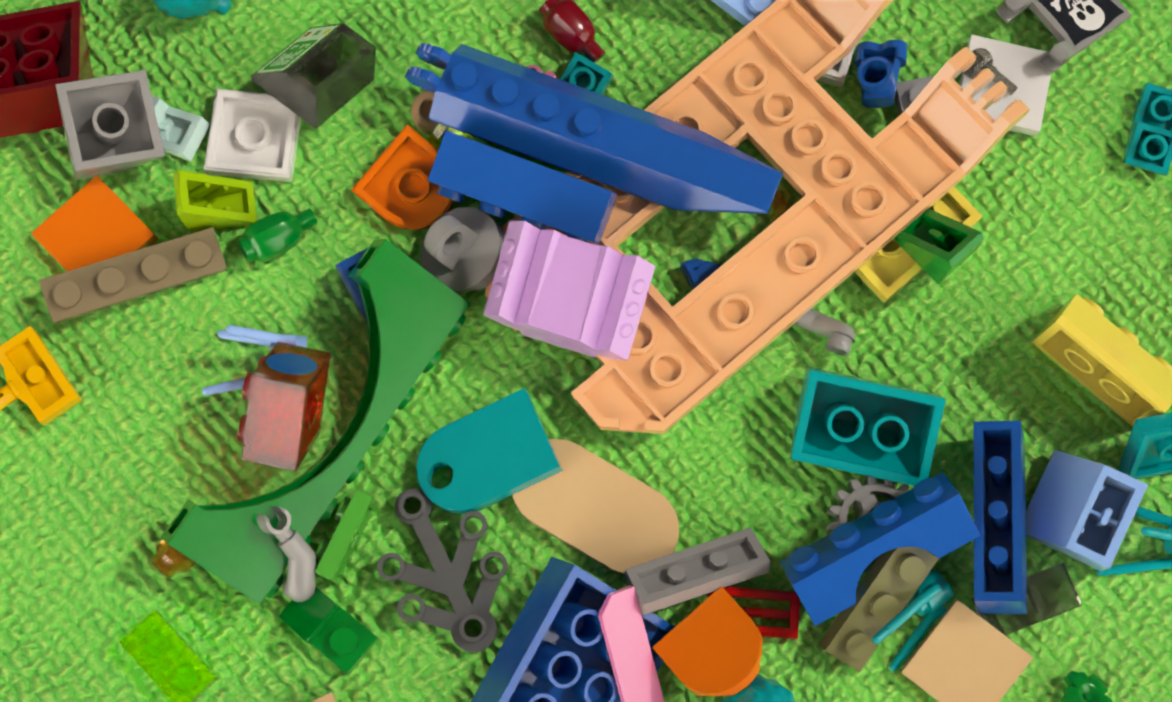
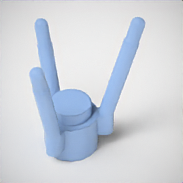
M228 325L225 330H220L217 334L221 339L270 346V356L280 353L307 356V336L277 334L234 325ZM272 371L207 386L202 389V394L208 396L278 380L294 381V375Z

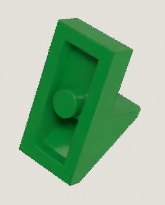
M315 587V593L310 599L303 602L291 600L279 615L306 643L313 645L348 675H350L379 639L317 587Z

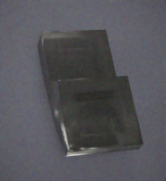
M1064 562L1027 576V614H980L974 602V597L971 598L977 614L1005 635L1082 606Z

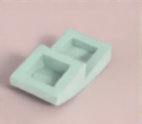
M152 96L164 152L191 162L210 124L202 116L170 107L161 98Z

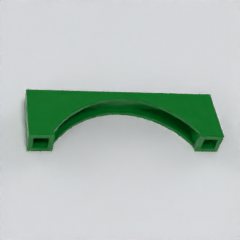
M386 239L374 240L348 275L357 282L364 304L368 326L369 357L362 397L353 419L340 440L311 470L293 482L270 493L248 500L213 505H197L188 499L161 536L168 545L259 605L265 597L271 598L281 587L285 575L282 573L288 565V558L277 545L279 540L275 535L267 534L259 528L257 515L264 514L269 519L272 528L275 529L278 526V517L271 506L286 509L291 515L290 529L296 530L309 545L311 542L310 532L319 520L321 522L325 521L334 511L338 502L335 496L345 482L347 484L353 482L361 472L364 465L361 459L371 445L373 447L377 446L388 433L390 425L387 422L395 410L403 409L415 393L413 385L422 372H429L437 363L441 355L438 349L447 336H454L465 322L466 316L463 313L470 303Z

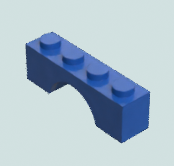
M942 472L933 478H926L920 481L913 489L893 500L878 504L873 511L851 523L838 526L831 534L811 545L796 549L789 557L781 560L780 564L816 626L856 604V589L860 576L865 568L881 554L900 547H918L941 558L976 539L980 534L960 493Z

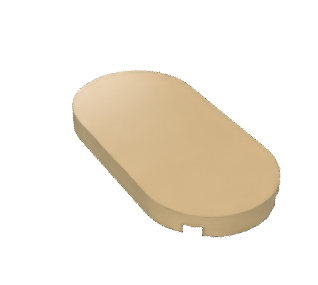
M549 439L563 469L562 472L512 495L519 512L529 522L609 570L621 575H625V569L672 554L678 542V518L673 506L665 496L587 449L568 440Z

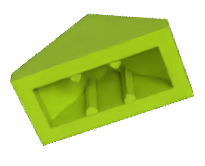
M181 170L173 173L177 215L191 234L212 227L214 231L244 227L257 221L253 182Z

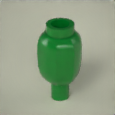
M310 208L295 216L288 212L274 213L250 224L246 228L244 236L237 239V243L249 263L256 259L261 262H267L295 247L301 239L302 231L316 225L317 219Z

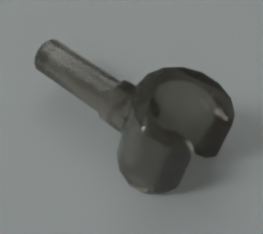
M977 48L972 51L976 55V61L967 71L963 72L967 77L974 79L981 70L989 68L995 74L993 81L995 83L1002 81L1008 87V94L1012 95L1018 87L993 65V58L988 50Z

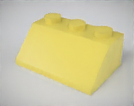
M1078 294L1073 296L1031 342L1132 427L1136 419L1161 415L1172 405V366L1164 359L1152 356L1138 345L1139 341L1132 332L1123 327H1116L1104 317L1101 307L1090 299L1081 298Z

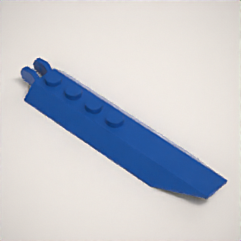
M421 43L415 54L423 62L444 69L443 75L440 79L433 72L416 66L408 68L405 75L409 83L435 93L429 120L672 210L768 214L783 175L780 171L705 132L461 44L450 55L443 48Z

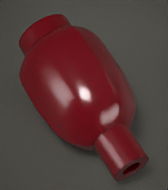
M547 0L540 7L539 12L543 16L544 28L566 50L577 53L583 52L594 63L598 62L605 55L606 52L595 41L596 31L593 23L573 0Z

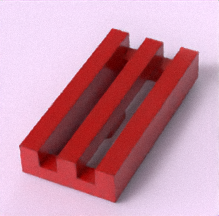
M739 587L724 588L732 598L790 602L789 610L741 608L752 618L789 620L788 628L757 626L762 637L798 639L800 599L796 592ZM715 591L707 593V596L710 597Z

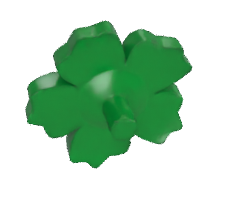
M1071 671L1063 678L1068 687L1063 690L1064 696L1061 702H1113L1111 698L1105 695L1108 690L1103 681L1095 674H1091L1088 677L1084 672Z

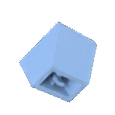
M1054 450L1026 509V536L1096 570L1104 571L1110 569L1148 484L1107 465Z

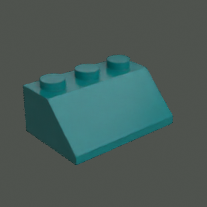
M806 366L797 407L790 459L916 486L917 483L929 477L946 399L938 394Z

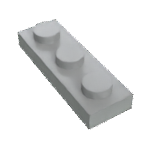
M750 527L625 569V581L628 586H634L641 613L646 615L716 591L721 586L725 588L769 573L771 561Z

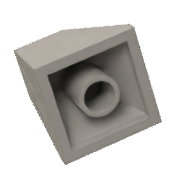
M146 70L55 84L75 180L95 177L96 175L118 173L165 157Z

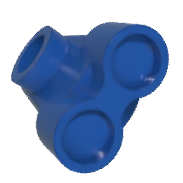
M889 40L883 44L866 41L856 46L855 66L858 68L857 76L861 84L862 105L864 107L880 108L893 106L899 70L906 65V42L902 40Z

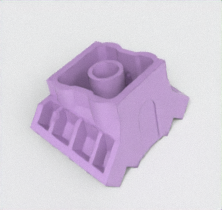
M525 220L509 221L483 315L504 326L520 330L521 335L593 358L599 355L613 360L628 361L655 265L638 255H622L609 246L593 245L580 241L554 229L540 230Z

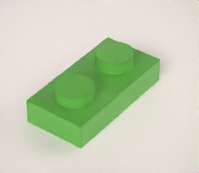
M356 489L352 498L346 496L342 500L334 518V521L339 524L332 538L325 537L316 551V564H318L315 570L316 574L335 584L338 583L378 503L373 496Z

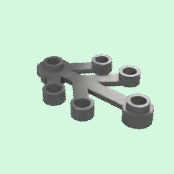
M411 488L403 491L396 499L395 512L404 524L413 526L434 571L406 563L398 554L387 553L378 561V573L384 580L389 582L401 580L447 595L455 613L425 605L423 599L418 595L407 594L398 602L397 611L399 616L409 623L421 621L451 631L456 645L465 651L479 652L485 650L492 644L497 633L496 621L489 611L499 580L508 571L507 560L501 553L489 552L485 554L480 562L483 577L473 603H471L464 589V584L479 539L487 532L488 524L486 518L477 511H470L462 516L460 520L462 534L451 563L429 519L432 514L431 500L420 489ZM411 498L421 501V508L415 514L407 513L404 508L405 503ZM478 518L481 520L482 529L478 533L471 534L466 531L465 524L469 519ZM492 558H498L503 563L501 572L495 575L489 574L485 568L487 561ZM395 559L399 561L400 570L397 574L388 576L384 573V564L388 560ZM410 600H416L420 604V611L414 617H407L403 611L405 603ZM471 620H478L482 624V632L477 637H469L465 633V625Z

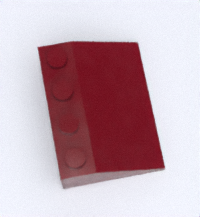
M74 1L0 15V138L24 133H36L40 130L63 126L55 84L93 78L81 2Z

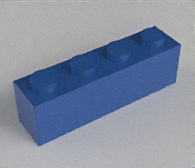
M447 130L427 180L440 185L437 194L462 203L464 196L467 195L481 201L478 207L481 211L503 218L507 210L521 215L520 221L525 220L540 230H545L547 226L563 231L562 234L568 237L600 244L618 196L613 191Z
M1020 420L974 422V523L980 534L979 537L974 539V602L980 614H1027L1025 437Z

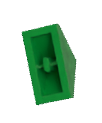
M931 209L926 210L894 238L938 285L960 266L984 239L980 231Z

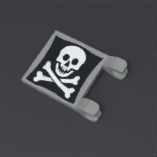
M1004 0L1005 4L996 10L997 14L1008 23L1029 7L1054 35L1059 43L1053 46L1049 54L1040 61L1049 73L1058 70L1075 55L1132 16L1118 0Z

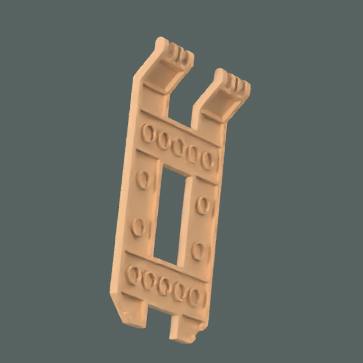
M776 0L644 110L705 132L734 148L748 139L776 170L783 173L782 176L796 189L802 198L673 307L650 283L628 361L613 360L596 355V358L603 366L571 392L572 398L600 430L665 434L969 175L1003 136L1026 116L1030 109L1021 100H1015L994 120L985 110L993 103L998 102L1007 93L1008 87L1002 81H999L976 102L973 97L993 80L995 74L989 68L983 69L963 89L954 79L962 72L967 71L976 61V55L968 47H964L944 64L900 116L874 138H871L816 81L853 50L885 8L894 0ZM568 172L566 174L613 191L618 195L598 245L609 246L622 255L625 254L618 246L664 208V206L575 173ZM517 214L510 221H520L522 216ZM509 221L501 227L504 236L506 235ZM547 226L546 229H545V230L554 229V230H556V231H558V232H560V233H563V231L558 230V229L553 228V227H550V226ZM493 280L486 286L485 296L487 300Z

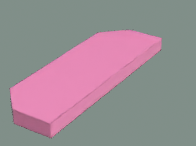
M629 585L609 593L598 613V618L621 702H665L634 586Z

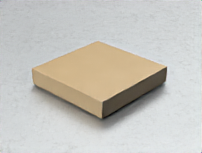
M956 598L900 671L938 702H1000L1034 657Z

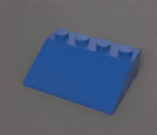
M551 557L471 702H621L598 618V613L607 595L616 590L578 566ZM654 613L642 615L656 671L658 672L663 660L652 647L675 626Z

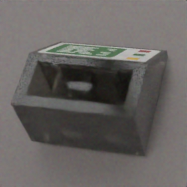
M344 23L310 27L252 74L251 79L255 84L317 129L374 80L376 47Z

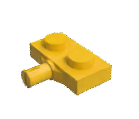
M29 326L0 345V364L4 368L5 379L8 383L0 388V410L15 400L20 399L29 406L39 423L45 426L83 401L38 332L32 326Z

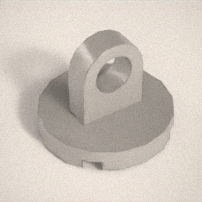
M473 207L455 208L444 213L430 226L422 242L421 261L423 268L458 295H463V293L469 291H479L485 288L494 278L504 242L503 238H505L503 229L490 215Z

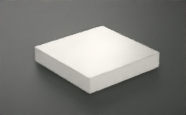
M971 35L967 47L976 55V61L967 71L962 72L959 85L964 89L981 70L989 68L995 74V77L973 99L977 102L985 92L999 81H1002L1008 87L1007 93L985 111L996 120L1013 101L1021 100L1030 111L1009 131L1037 136L1041 130L1051 73L1046 70L1040 61L1049 52Z
M216 89L204 164L205 173L207 175L292 183L303 110L302 97Z

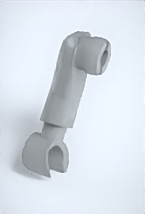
M810 309L794 323L796 326L828 337L826 348L837 355L847 356L851 350V344L855 342L856 335L850 325L813 309Z
M271 506L278 517V526L275 529L272 528L269 519L264 514L257 515L258 526L263 532L275 535L279 540L277 545L288 558L287 580L283 584V593L288 599L295 602L306 601L315 593V552L296 530L290 529V513L282 507Z

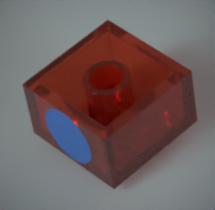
M277 342L267 356H261L257 369L253 373L249 372L247 374L242 390L243 400H248L247 414H244L241 418L237 434L238 441L243 442L241 460L297 471L320 434L331 353Z

